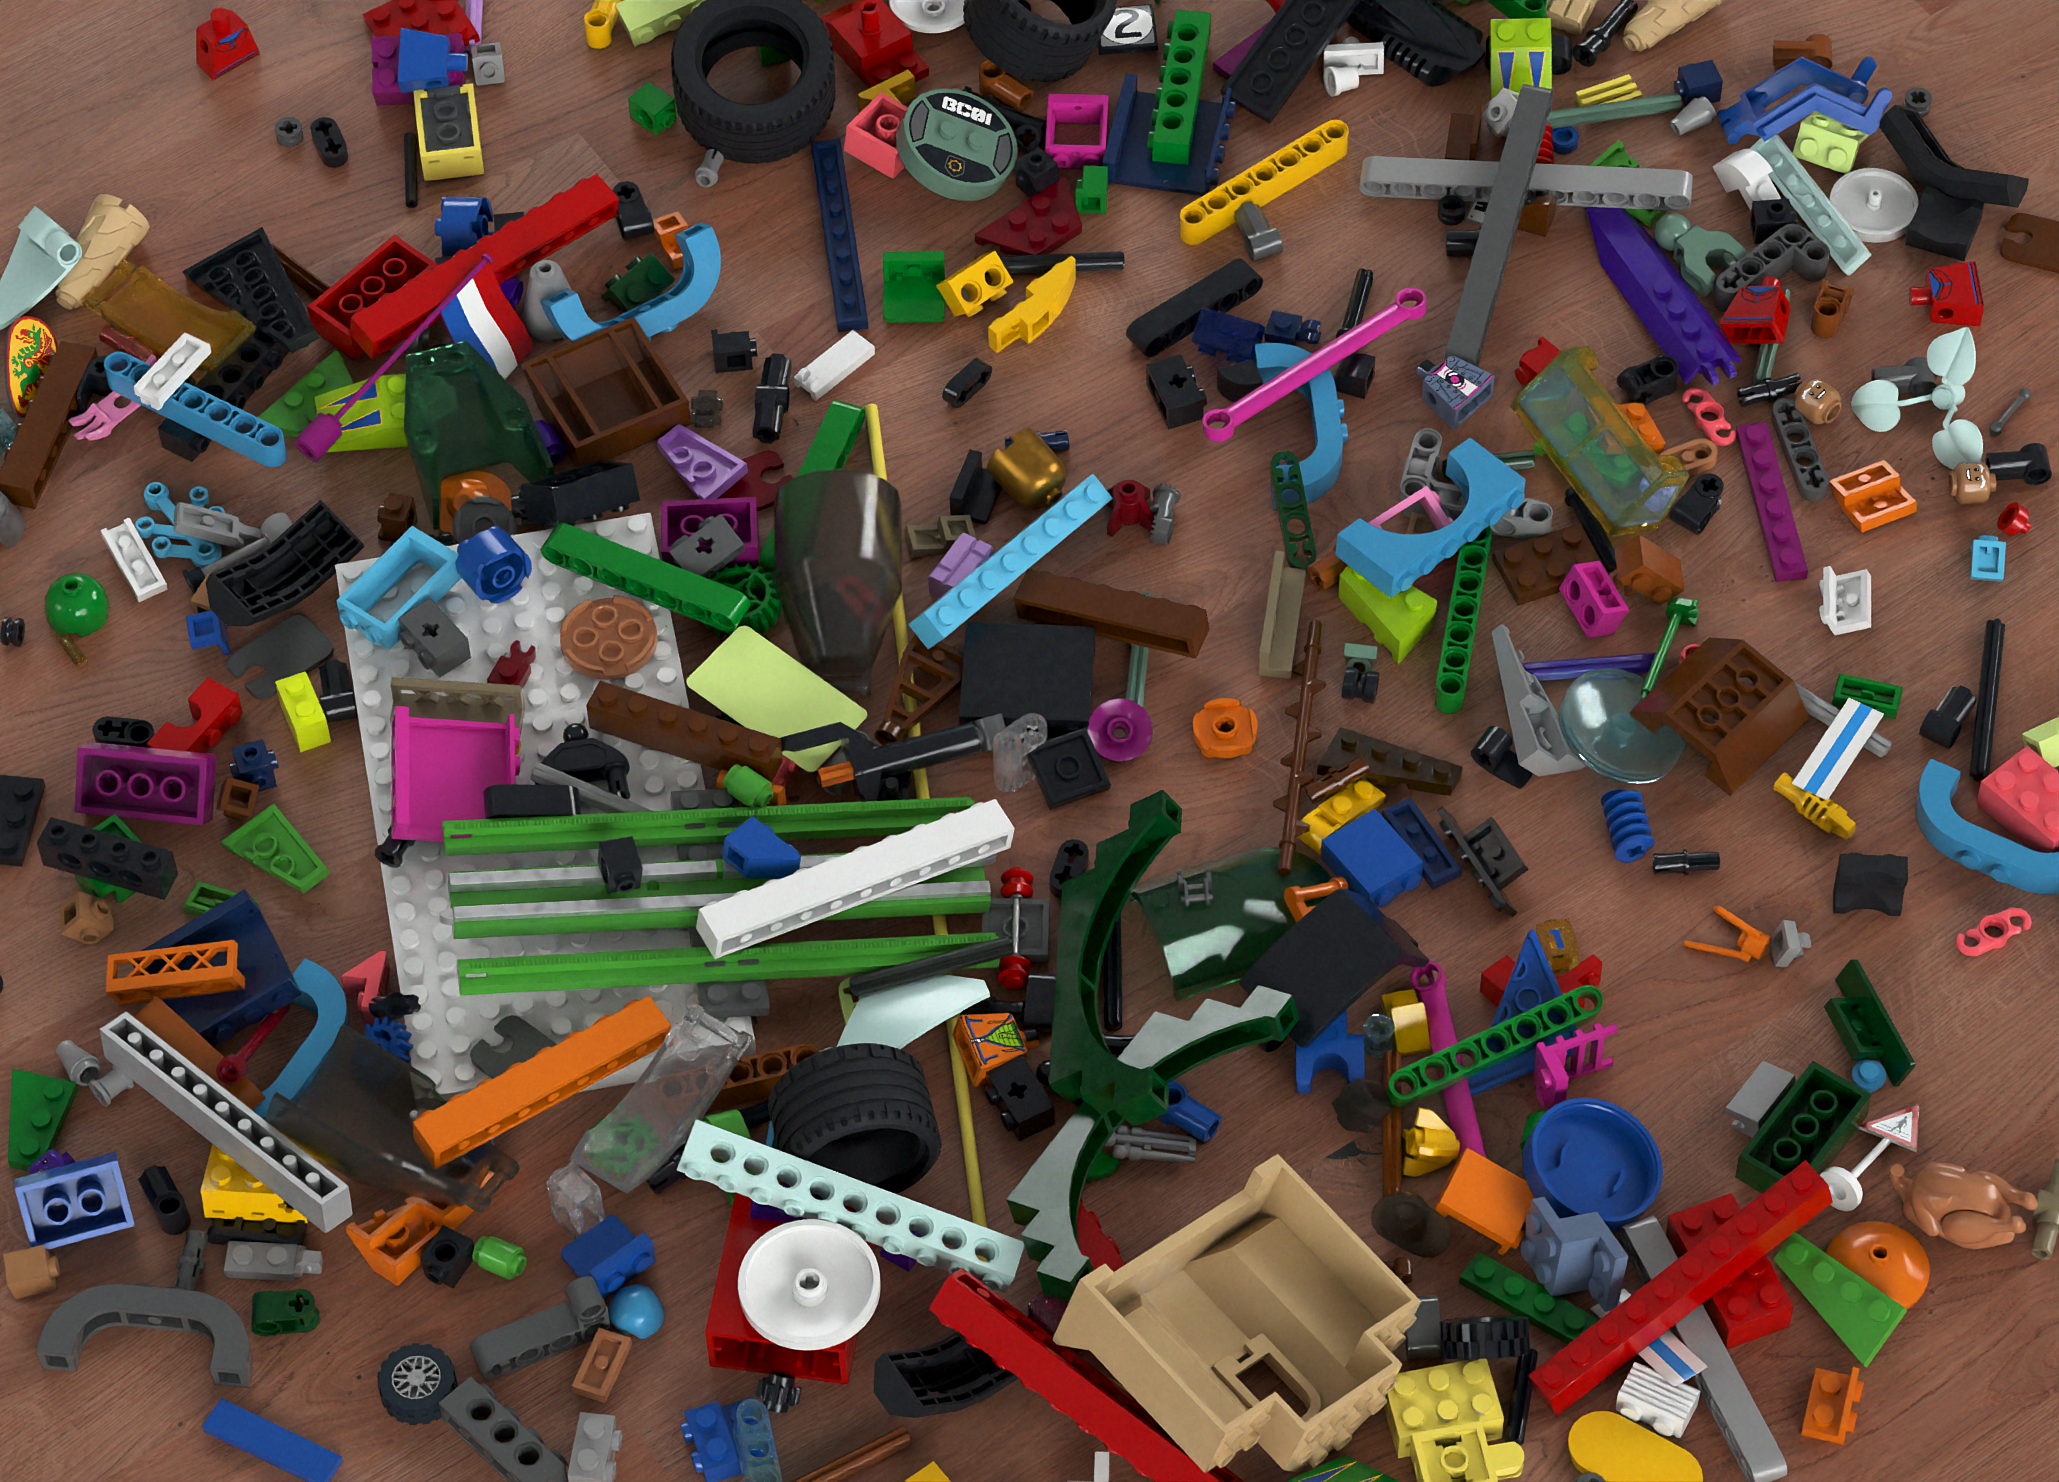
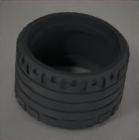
M964 0L963 18L966 23L965 27L975 46L997 67L1022 79L1036 82H1055L1074 75L1083 67L1113 18L1117 0H1051L1060 7L1072 25L1058 24L1045 20L1030 12L1018 0Z
M857 1043L821 1051L802 1060L788 1070L773 1087L772 1093L769 1095V1115L779 1151L894 1194L908 1189L922 1179L936 1163L941 1153V1136L921 1064L919 1061H916L915 1057L898 1048L876 1043Z

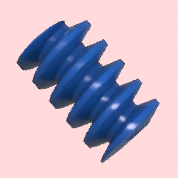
M1615 789L1603 794L1600 800L1604 816L1606 817V824L1609 828V835L1612 839V847L1615 850V858L1623 863L1639 860L1655 844L1654 838L1650 836L1652 833L1651 827L1647 825L1649 823L1648 816L1644 814L1646 808L1642 803V794L1638 791H1627L1624 789Z

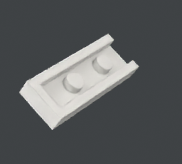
M852 330L807 367L802 368L793 377L794 385L797 388L800 386L811 394V398L817 401L875 355V346Z
M184 332L134 385L135 395L140 397L143 404H151L152 408L160 410L164 402L211 354L210 344Z
M130 518L125 519L123 524L107 530V528L100 530L105 544L138 602L168 590L166 581Z

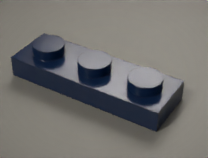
M1411 797L1382 810V817L1423 861L1422 876L1432 890L1461 877V867Z

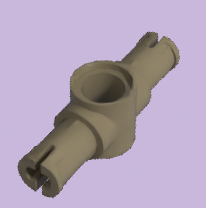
M2059 1158L2054 1162L2048 1184L2045 1185L2043 1190L2040 1189L2038 1207L2034 1210L2032 1218L2036 1220L2035 1226L2037 1227L2032 1255L2043 1260L2052 1258L2059 1233Z

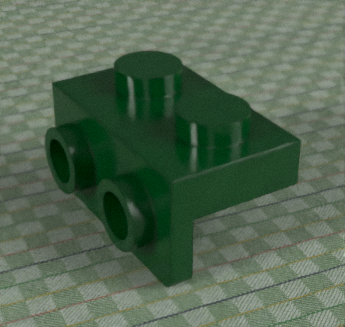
M652 253L644 259L638 255L625 267L629 271L623 277L617 273L604 285L608 290L601 298L606 301L610 297L626 313L656 298L675 279Z

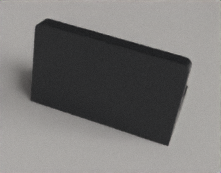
M969 450L949 498L950 516L970 515L972 522L985 525L990 518L1002 487L991 476L988 469L982 468V452Z

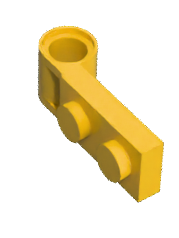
M1364 777L1359 778L1358 781H1354L1346 786V790L1337 792L1308 813L1301 821L1310 825V831L1297 838L1321 855L1322 840L1381 806L1384 803L1386 794Z

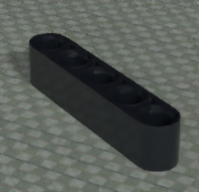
M1235 259L1134 320L1126 330V337L1145 356L1153 357L1253 297L1261 289L1263 278L1243 259Z

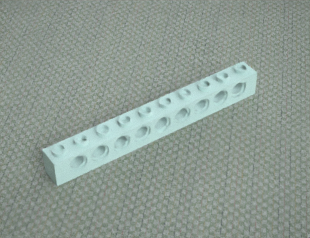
M695 1120L677 1167V1171L685 1173L691 1179L710 1182L718 1185L720 1189L726 1192H736L750 1197L758 1204H769L784 1210L790 1216L826 1220L845 1226L858 1234L865 1242L868 1241L881 1246L889 1253L902 1254L916 1259L918 1263L924 1266H935L948 1271L950 1274L963 1268L992 1291L1007 1292L1015 1277L1025 1246L1023 1241L699 1120ZM712 1157H718L722 1159L724 1163L716 1162L715 1160H713ZM745 1169L753 1170L757 1175H751ZM778 1182H785L790 1188L783 1187ZM811 1194H817L821 1196L823 1200L815 1199ZM844 1206L852 1207L856 1212H850ZM877 1219H884L889 1225L882 1224ZM910 1231H916L922 1237L914 1236ZM943 1243H948L955 1249H949ZM976 1255L983 1256L988 1262L979 1260Z

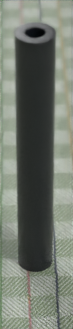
M409 132L404 135L405 202L407 207L415 208L418 205L416 135Z

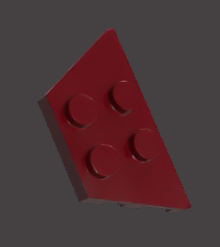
M1065 176L975 233V242L981 246L985 242L1000 246V252L1009 255H1041L1052 253L1081 234L1082 223L1068 179Z

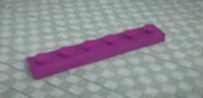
M1765 422L1736 426V438L1775 582L1807 578L1808 568L1768 424Z

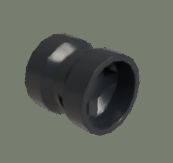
M1347 666L1342 686V699L1352 700L1354 698H1361L1365 703L1374 704L1380 673L1376 671L1363 673L1359 672L1357 668Z

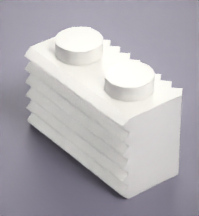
M1634 1362L1617 1395L1616 1410L1623 1417L1631 1421L1648 1423L1661 1435H1674L1676 1438H1681L1698 1406L1700 1390L1684 1383L1673 1388L1657 1371Z

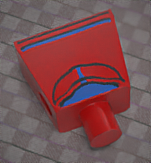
M221 7L213 9L210 13L211 20L198 26L196 29V63L212 80L217 79L260 54L246 23L233 10H226Z
M1976 261L1929 269L1924 287L1909 288L1910 306L1927 305L1929 319L1933 323L1980 326L1984 302Z
M1767 276L1763 278L1760 286H1744L1739 289L1719 323L1730 344H1783L1790 314V304L1780 287L1781 283L1778 279Z

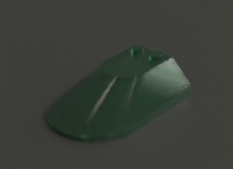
M1277 847L1255 848L1181 870L1183 880L1187 881V885L1203 884L1205 866H1210L1212 890L1208 891L1209 894H1213V899H1209L1210 905H1206L1205 901L1189 902V907H1186L1185 901L1181 902L1184 892H1179L1177 872L1137 883L1127 901H1138L1164 954L1173 986V995L1176 1001H1180L1240 980L1255 962L1297 923L1284 900L1285 889L1293 886L1304 888L1327 883L1332 878L1330 874L1315 860L1294 851L1291 874L1289 876L1280 875L1278 873L1281 849ZM1204 888L1188 890V895L1204 894ZM1326 897L1307 900L1304 903L1306 907L1316 906Z

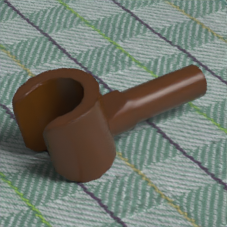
M1398 1257L1394 1262L1382 1261L1404 1284L1412 1282L1413 1269L1409 1259Z

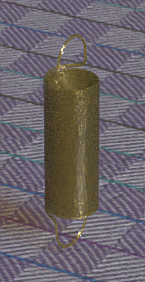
M68 632L57 639L76 667L85 660L86 657Z

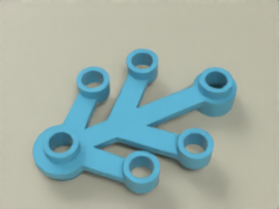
M160 482L148 484L144 490L146 506L154 511L161 510L174 525L175 505L171 502L168 488ZM197 486L189 492L191 505L204 508L210 501L208 490L205 487ZM220 506L209 508L210 510L225 513L224 509ZM141 517L135 523L136 530L141 538L157 537L152 542V549L154 555L158 558H166L168 556L189 558L201 569L222 558L221 546L215 542L174 532V526L154 524L153 519L150 517ZM144 526H150L147 529H141ZM168 538L186 540L190 546L171 545ZM160 546H166L163 549H158Z

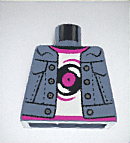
M1449 356L1439 366L1426 359L1417 368L1416 374L1424 379L1422 386L1423 401L1454 430L1493 396L1495 376L1455 356Z

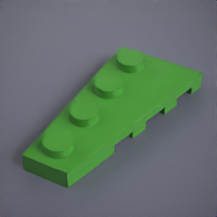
M1796 1232L1789 1236L1774 1257V1261L1858 1360L1867 1368L1908 1310Z

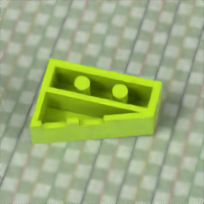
M1347 566L1340 574L1339 599L1361 624L1365 623L1374 633L1375 640L1380 645L1384 644L1392 653V659L1399 665L1435 625L1437 600L1412 585L1406 591H1400L1390 598L1350 566Z

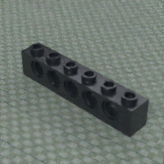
M249 324L195 387L242 410L249 397L263 386L265 379L273 370L280 367L283 359L290 351ZM166 418L158 427L162 448L190 462H193L200 453H204L212 441L169 418Z

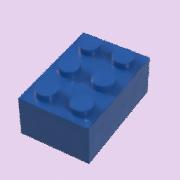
M116 1152L14 1179V1188L30 1247L45 1245L48 1250L135 1226Z

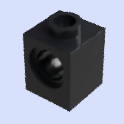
M1035 148L1015 161L1016 186L1029 198L1033 197L1058 181V164L1041 148Z
M633 836L601 841L599 843L597 862L607 894L616 892L626 893L633 889H639L643 867Z
M443 1225L420 1256L427 1279L437 1285L443 1283L454 1288L473 1262V1240ZM447 1257L452 1258V1259L449 1260V1261H445V1262L440 1261V1260H442L443 1258H447Z

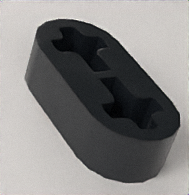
M328 117L314 120L310 127L312 140L324 165L332 168L344 165L348 160L346 142L337 123ZM322 131L329 133V136L325 137ZM334 148L337 154H333L329 149Z
M979 358L973 359L947 383L942 393L943 400L955 408L963 406L988 382L992 374V366Z
M1071 839L1064 842L1059 848L1049 879L1050 891L1059 899L1062 897V886L1059 883L1063 882L1065 875H1069L1070 879L1086 872L1089 862V850L1084 842ZM1073 853H1078L1079 856H1076L1073 864H1070L1069 857Z

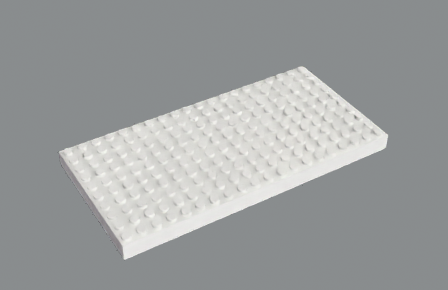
M651 512L574 526L660 560ZM553 529L511 535L514 541L529 556L532 563L529 579L526 576L520 583L523 588L515 596L501 603H491L489 600L483 601L461 578L436 603L441 611L468 638L471 654L470 659L440 678L431 668L429 670L425 669L420 663L417 653L412 648L410 650L405 648L401 640L388 650L380 644L375 645L371 643L364 634L356 629H349L344 626L378 845L384 843L389 835L388 829L391 825L390 715L393 697L390 684L392 677L487 683V678L500 656L510 658V647L516 640L520 641L521 650L519 653H526L531 645L535 646L536 658L533 663L529 664L531 666V674L522 688L525 714L520 735L521 749L515 755L520 756L521 760L519 776H515L516 785H536L531 780V774L535 765L541 763L560 743H564L563 732L568 725L580 723L587 729L589 733L588 738H595L614 747L628 759L630 770L626 777L630 791L629 801L653 811H670L671 791L706 790L701 764L589 728L586 705L599 681L689 709L670 610L549 562L540 551L542 545L553 531ZM459 544L446 547L457 553ZM380 557L336 564L339 595L341 596ZM424 563L416 564L368 614L386 623L437 571ZM613 595L628 597L641 603L652 614L658 636L656 650L644 667L623 678L601 680L582 675L567 663L561 651L560 629L565 617L574 607L588 599L594 601L603 598H613ZM401 690V693L416 694L412 690ZM435 692L439 696H448L444 692ZM467 694L472 698H481L476 694ZM500 696L504 700H515L514 697ZM607 779L587 782L609 792ZM580 802L581 815L606 813ZM416 840L414 845L408 847L403 854L400 867L391 868L381 863L400 993L403 995H417L419 997L418 1003L421 1005L419 1012H413L412 1015H404L405 1025L407 1026L406 1031L412 1034L408 1043L413 1044V1048L409 1052L410 1058H412L411 1065L420 1114L427 1110L434 1111L445 1105L451 1097L457 1094L463 1095L475 1089L481 1081L490 1078L473 1065L470 1052L481 1039L489 1043L490 1048L497 1053L509 1051L513 1046V1041L508 1037L500 1036L494 1031V1026L507 1016L514 1015L522 1018L556 1044H559L572 1032L583 1031L589 1028L602 1016H611L617 1013L632 1000H641L648 995L652 998L671 1024L670 1043L580 1092L664 1078L672 1074L755 1055L756 1045L751 1017L701 1019L696 983L460 995L457 959L691 948L688 927L454 939L452 925H445L439 921L440 912L450 908L448 872L598 865L599 849L444 856L443 842ZM677 845L636 847L640 861L644 864L679 861ZM486 973L466 974V977L486 976Z

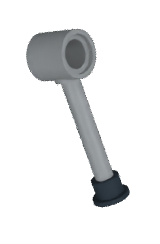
M276 513L268 517L261 526L263 538L202 569L198 566L189 572L186 569L183 570L185 580L192 592L195 594L197 588H199L209 572H215L251 557L270 545L293 524L289 516L285 513Z

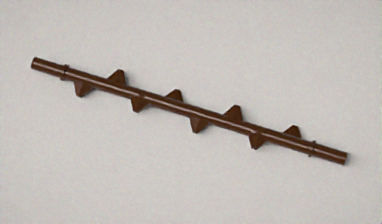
M1313 620L1309 623L1307 644L1304 646L1305 659L1292 668L1294 674L1303 676L1300 700L1285 708V714L1296 718L1297 724L1293 751L1280 760L1281 765L1291 768L1288 794L1273 801L1274 808L1285 812L1282 840L1279 842L1281 850L1278 873L1281 876H1289L1291 874L1293 853L1297 847L1295 837L1310 831L1309 824L1298 820L1301 789L1304 785L1314 780V774L1304 771L1307 743L1322 736L1320 730L1309 726L1313 695L1326 687L1325 681L1315 679L1318 655L1321 653L1322 623L1318 620Z

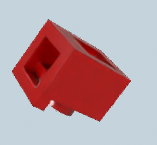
M1542 336L1538 339V346L1536 348L1526 351L1521 356L1519 368L1515 370L1517 380L1522 385L1528 386L1535 393L1563 373L1564 353Z

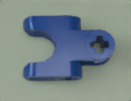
M1347 1010L1307 1048L1299 1047L1295 1043V1092L1297 1094L1311 1093L1312 1079L1319 1071L1324 1069L1340 1071L1347 1080L1348 1093H1364V1034H1347Z

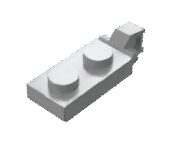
M183 502L177 503L174 509V532L240 549L261 539V529L244 525L239 522V517Z
M229 1241L224 1275L227 1278L294 1281L295 1278L302 1277V1273L321 1274L323 1258L321 1251L307 1250L306 1246L297 1244Z

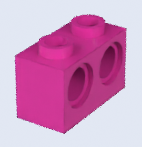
M1600 560L1574 564L1559 587L1561 594L1587 638L1614 634L1629 611Z

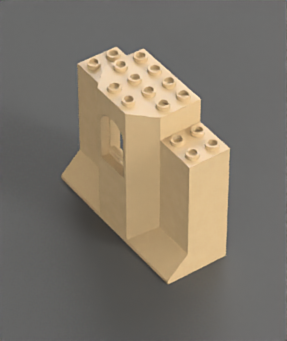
M1276 1154L1253 1169L1242 1191L1123 1267L1113 1272L1106 1264H1103L1081 1278L1052 1340L1056 1345L1090 1350L1204 1473L1215 1466L1219 1468L1224 1467L1233 1459L1237 1451L1240 1449L1247 1451L1257 1442L1284 1471L1299 1473L1309 1465L1313 1468L1318 1466L1332 1449L1335 1448L1339 1451L1344 1448L1352 1439L1353 1432L1371 1414H1376L1387 1403L1385 1396L1398 1383L1396 1376L1403 1365L1391 1352L1395 1351L1405 1341L1404 1333L1416 1321L1417 1317L1414 1314L1421 1301L1279 1154ZM1263 1359L1302 1400L1308 1410L1307 1413L1299 1417L1276 1392L1260 1402L1236 1376Z

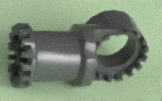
M1161 483L1160 486L1156 485L1152 493L1154 499L1152 505L1148 506L1155 519L1153 523H1156L1152 525L1154 530L1150 532L1153 533V535L1150 534V542L1166 546L1170 543L1174 527V514L1172 511L1174 505L1179 502L1181 497L1180 491H1176L1175 487L1172 488L1173 485L1168 487L1167 484L1163 486Z

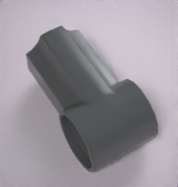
M1252 202L1244 203L1234 212V219L1244 236L1246 251L1252 261L1279 254L1283 251L1282 240L1275 226L1270 227L1259 205H1255Z
M1926 357L1912 358L1900 366L1876 367L1871 370V381L1888 380L1897 386L1899 393L1909 392L1914 398L1931 394L1937 387L1934 373L1930 370Z

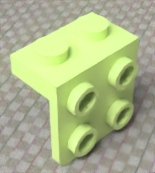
M1814 111L1801 123L1793 154L1796 158L1847 174L1852 172L1859 145L1869 135Z

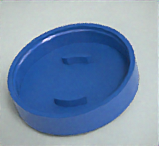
M1574 1098L1556 1104L1541 1117L1530 1132L1524 1145L1522 1160L1527 1184L1535 1198L1545 1197L1559 1219L1598 1212L1612 1233L1618 1232L1621 1226L1638 1221L1653 1203L1661 1188L1663 1178L1662 1160L1651 1134L1632 1114L1604 1100Z

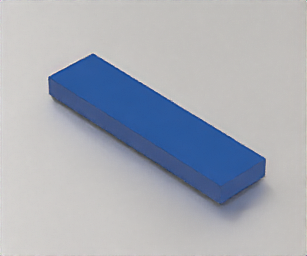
M223 1398L220 1399L202 1425L205 1433L306 1482H330L343 1462L341 1455Z

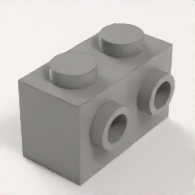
M580 1412L567 1474L568 1482H614L616 1476L614 1457L615 1452L621 1449L623 1436L622 1430H617L615 1416Z

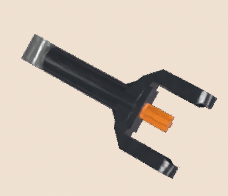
M1002 714L974 721L975 725L969 722L882 746L874 744L864 738L861 733L842 722L780 738L782 752H797L844 739L845 745L843 750L847 762L817 769L819 783H821L822 788L852 781L856 797L859 796L861 802L876 801L881 788L889 777L980 754V749L985 753L1010 746Z

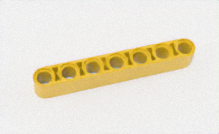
M1340 120L1325 122L1185 206L1180 212L1181 240L1189 245H1198L1236 223L1234 212L1242 204L1252 202L1261 208L1342 159L1348 152L1349 129L1347 124Z

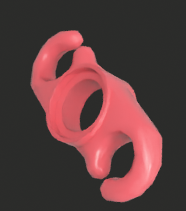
M1700 387L1687 389L1682 395L1684 403H1687L1693 395L1702 398V401L1699 403L1689 402L1687 404L1688 409L1695 416L1696 427L1703 431L1707 438L1716 445L1728 446L1732 444L1736 439L1737 432L1731 430L1730 423L1725 420L1723 407L1713 399L1707 390ZM1705 412H1711L1718 418L1713 421H1707L1701 415ZM1720 430L1730 431L1729 436L1726 438L1720 437L1716 433Z
M2010 907L1995 915H1988L1981 920L1979 926L1966 931L1967 937L1976 939L1978 942L1977 946H1966L1964 944L1965 935L1962 933L1956 937V946L1964 955L1974 957L1992 949L2001 948L2006 944L2008 938L2012 935H2018L2022 931L2020 927L2010 923V918H2022V928L2029 930L2032 924L2031 917L2027 911L2015 907ZM1989 926H1995L2003 932V935L1991 937L1985 933L1984 929Z

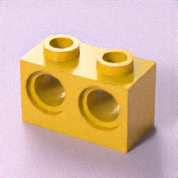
M996 251L981 255L936 286L954 317L963 314L970 317L983 309L981 303L990 299L993 302L1007 293L1005 288L1012 284L1013 280ZM985 272H988L991 276V285H988L985 281ZM962 287L968 292L967 301L961 295Z

